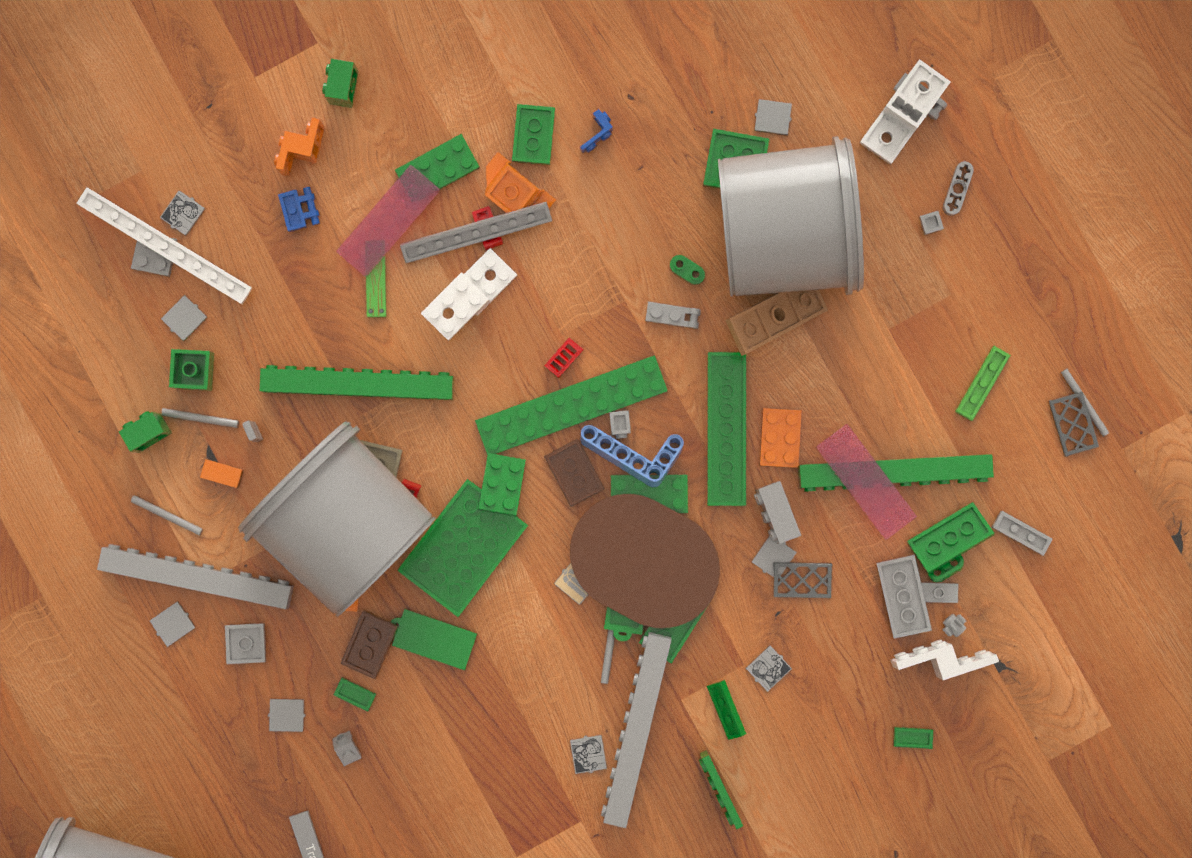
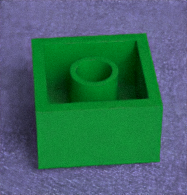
M331 59L330 64H327L326 75L328 78L327 83L323 84L322 94H325L324 97L330 105L352 108L359 72L354 62Z
M171 349L169 388L212 391L214 353L211 351Z
M149 411L139 416L140 419L134 423L130 421L122 426L123 429L119 431L129 451L136 453L144 451L172 434L162 415L155 412L150 413Z

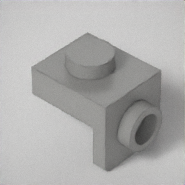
M629 410L609 412L612 436L616 435V439L627 438V434H631Z
M350 731L341 733L332 739L334 750L344 766L362 758Z

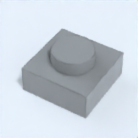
M939 211L919 217L924 235L944 229Z

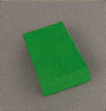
M342 677L333 695L368 712L377 694Z
M894 727L893 746L933 749L934 730Z

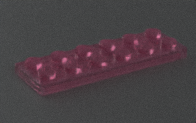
M410 165L336 252L366 277L439 193L440 189Z
M845 424L816 446V449L885 540L917 517L848 424Z

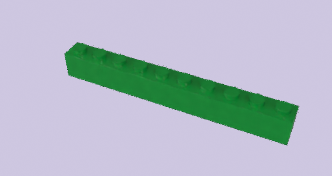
M266 365V368H260L259 391L263 393L453 400L454 377L450 376L449 372H438V375H431V372L419 371V375L411 374L412 371L401 370L400 374H392V370H381V373H373V369H362V372H354L352 368H343L341 372L335 371V368L324 367L323 371H316V367H304V370H297V366H285V369H278L276 365Z
M988 454L798 465L799 488H804V492L816 491V487H823V491L835 490V486H842V489L845 490L854 489V485H862L863 489L873 488V484H881V487H892V483H900V486H912L911 482H919V485H931V481H938V484H950V480H957V483H969V479H977V482H988V478L994 477L993 456Z

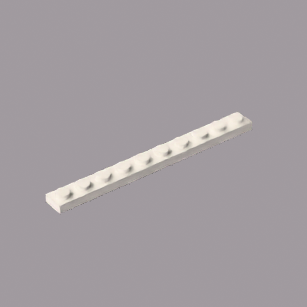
M86 188L76 203L243 305L252 288L91 189Z

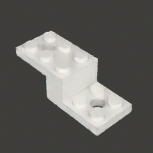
M919 59L860 141V144L891 165L951 81ZM925 82L928 85V90L925 92L920 91L918 84ZM882 134H890L891 142H883L881 139Z
M490 248L465 274L461 272L421 314L449 341L475 314L478 316L517 277V274ZM489 270H493L496 273L495 279L491 281L485 278V273ZM447 308L454 311V315L450 319H446L443 316V312Z
M942 640L932 642L930 647L919 646L913 648V652L909 654L905 652L895 654V658L890 659L892 666L898 670L931 660L936 677L942 680L999 662L997 654L990 651L986 652V650L976 652L973 657L963 656L956 658L952 644Z

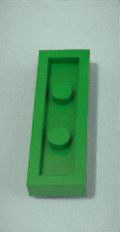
M725 680L708 685L707 689L728 740L744 736L746 731Z

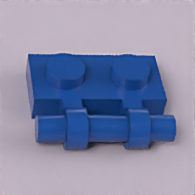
M310 187L303 188V196H299L297 190L278 194L288 232L306 228L307 219H311L312 225L320 224L318 218L320 214L316 210L315 196L311 192ZM301 203H307L309 212L303 213Z

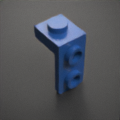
M598 109L593 113V118L602 131L580 147L582 153L585 151L589 153L597 146L596 143L601 139L605 141L612 135L613 127L609 123L611 119L605 111L602 113Z

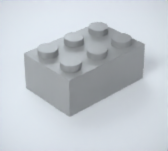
M777 481L756 489L757 494H754L757 505H761L764 511L761 512L764 523L769 524L770 530H768L771 541L781 544L801 536L781 482Z

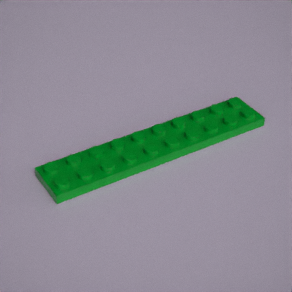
M654 355L475 420L487 455L488 453L497 454L668 392Z

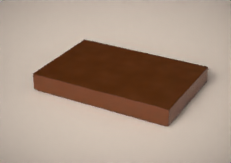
M578 438L544 456L571 507L604 490Z
M363 610L340 664L376 679L399 626Z

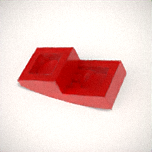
M490 206L472 212L475 222L493 217ZM501 236L482 241L485 250L503 244Z

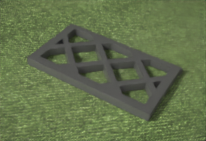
M1083 392L1049 400L1065 457L1099 447ZM1080 397L1081 409L1070 404L1073 398ZM1061 402L1066 405L1061 415L1056 413L1055 403ZM1068 407L1078 411L1073 422L1063 417ZM1081 413L1087 419L1088 426L1086 429L1076 424ZM1061 419L1072 424L1067 434L1061 431L1059 424ZM1074 426L1084 431L1079 441L1069 436ZM1087 433L1091 434L1094 444L1087 446L1082 443ZM1067 438L1077 443L1074 450L1067 451L1065 444Z
M773 563V597L831 598L832 563ZM778 566L788 567L790 571L782 578L778 574ZM798 567H808L810 571L802 578L795 569ZM818 567H827V574L823 578L815 571ZM792 572L800 579L793 588L785 581ZM812 573L820 579L813 588L805 581ZM782 582L790 589L787 593H778V586ZM803 582L810 591L808 593H797L795 589ZM823 583L827 587V594H817L815 590Z

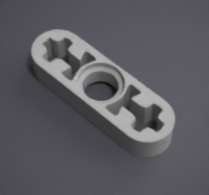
M961 162L955 168L943 203V211L949 216L956 215L961 210L974 171L972 164L969 162ZM965 166L967 167L966 170L969 171V173H966L963 177V180H961L959 178L961 177L962 171L959 169H962ZM954 184H961L963 186L961 194L953 191ZM953 198H960V200L956 199L954 203L957 209L950 211V207L947 204L952 203Z

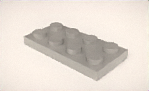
M915 555L876 563L893 638L932 631Z

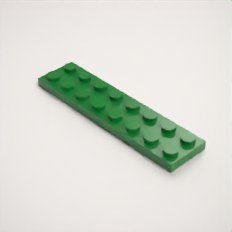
M708 352L707 506H746V355L741 356L740 352Z

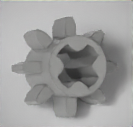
M951 614L943 621L946 627L942 630L948 636L954 635L958 637L966 629L964 625L966 620L961 614L957 616Z

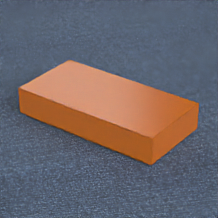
M205 459L200 478L238 488L243 470Z

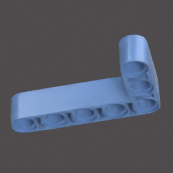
M592 425L584 426L580 436V441L586 448L650 487H657L662 483L681 454L684 445L681 436L677 434L669 436L651 462ZM590 433L594 435V437L592 439H587L584 437V435ZM607 443L610 445V448L603 449L600 445ZM677 443L679 447L672 448L670 444ZM623 453L626 455V458L619 459L616 455ZM667 458L669 463L663 464L660 462V459ZM635 463H639L643 467L641 469H635L633 465ZM656 473L659 478L651 479L649 475Z

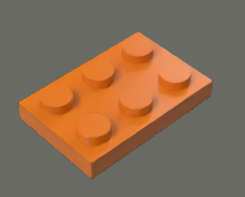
M763 408L759 466L798 468L802 410Z

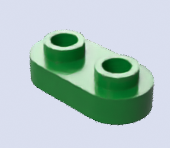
M676 255L671 259L670 269L674 274L692 285H698L703 282L705 271L702 267L683 255ZM681 261L683 266L678 268L676 262ZM694 271L699 273L698 278L692 276Z
M962 555L935 570L941 572L939 576L934 574L935 571L928 574L930 580L942 582L961 571L964 566ZM955 561L958 564L956 566H952L951 562Z

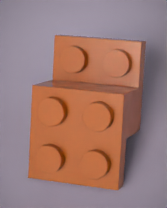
M312 118L311 123L308 122L306 127V134L308 136L288 131L284 132V136L281 135L279 140V147L281 148L279 154L275 156L274 165L282 175L290 176L294 159L316 164L325 129L320 119Z

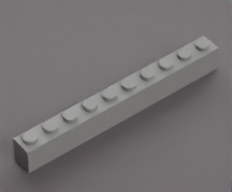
M109 544L108 547H102L97 567V570L282 609H288L290 606L294 586L289 585V581L278 579V582L270 581L271 577L259 575V578L251 577L252 573L240 571V574H235L233 569L222 567L221 570H216L214 565L203 564L202 566H197L195 561L184 560V562H178L176 557L165 556V559L157 557V553L146 552V555L139 554L138 549L127 548V551L120 550V546Z
M649 632L648 637L644 636L642 647L645 650L643 655H639L637 666L640 667L639 674L635 673L632 685L636 687L634 693L630 692L628 704H631L630 712L626 711L623 721L627 723L626 729L621 730L619 737L622 745L621 749L616 750L614 758L618 762L616 768L612 767L610 779H613L612 787L608 786L605 797L609 799L607 805H603L601 816L604 817L603 823L622 828L627 826L672 640L671 637Z

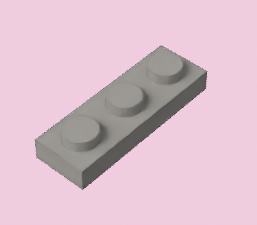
M1000 511L991 527L1044 556L1052 541V538L1003 511Z

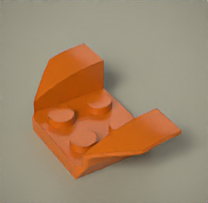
M497 152L486 166L487 188L485 196L506 213L547 202L550 209L556 199L544 189L539 190L510 166L511 162Z

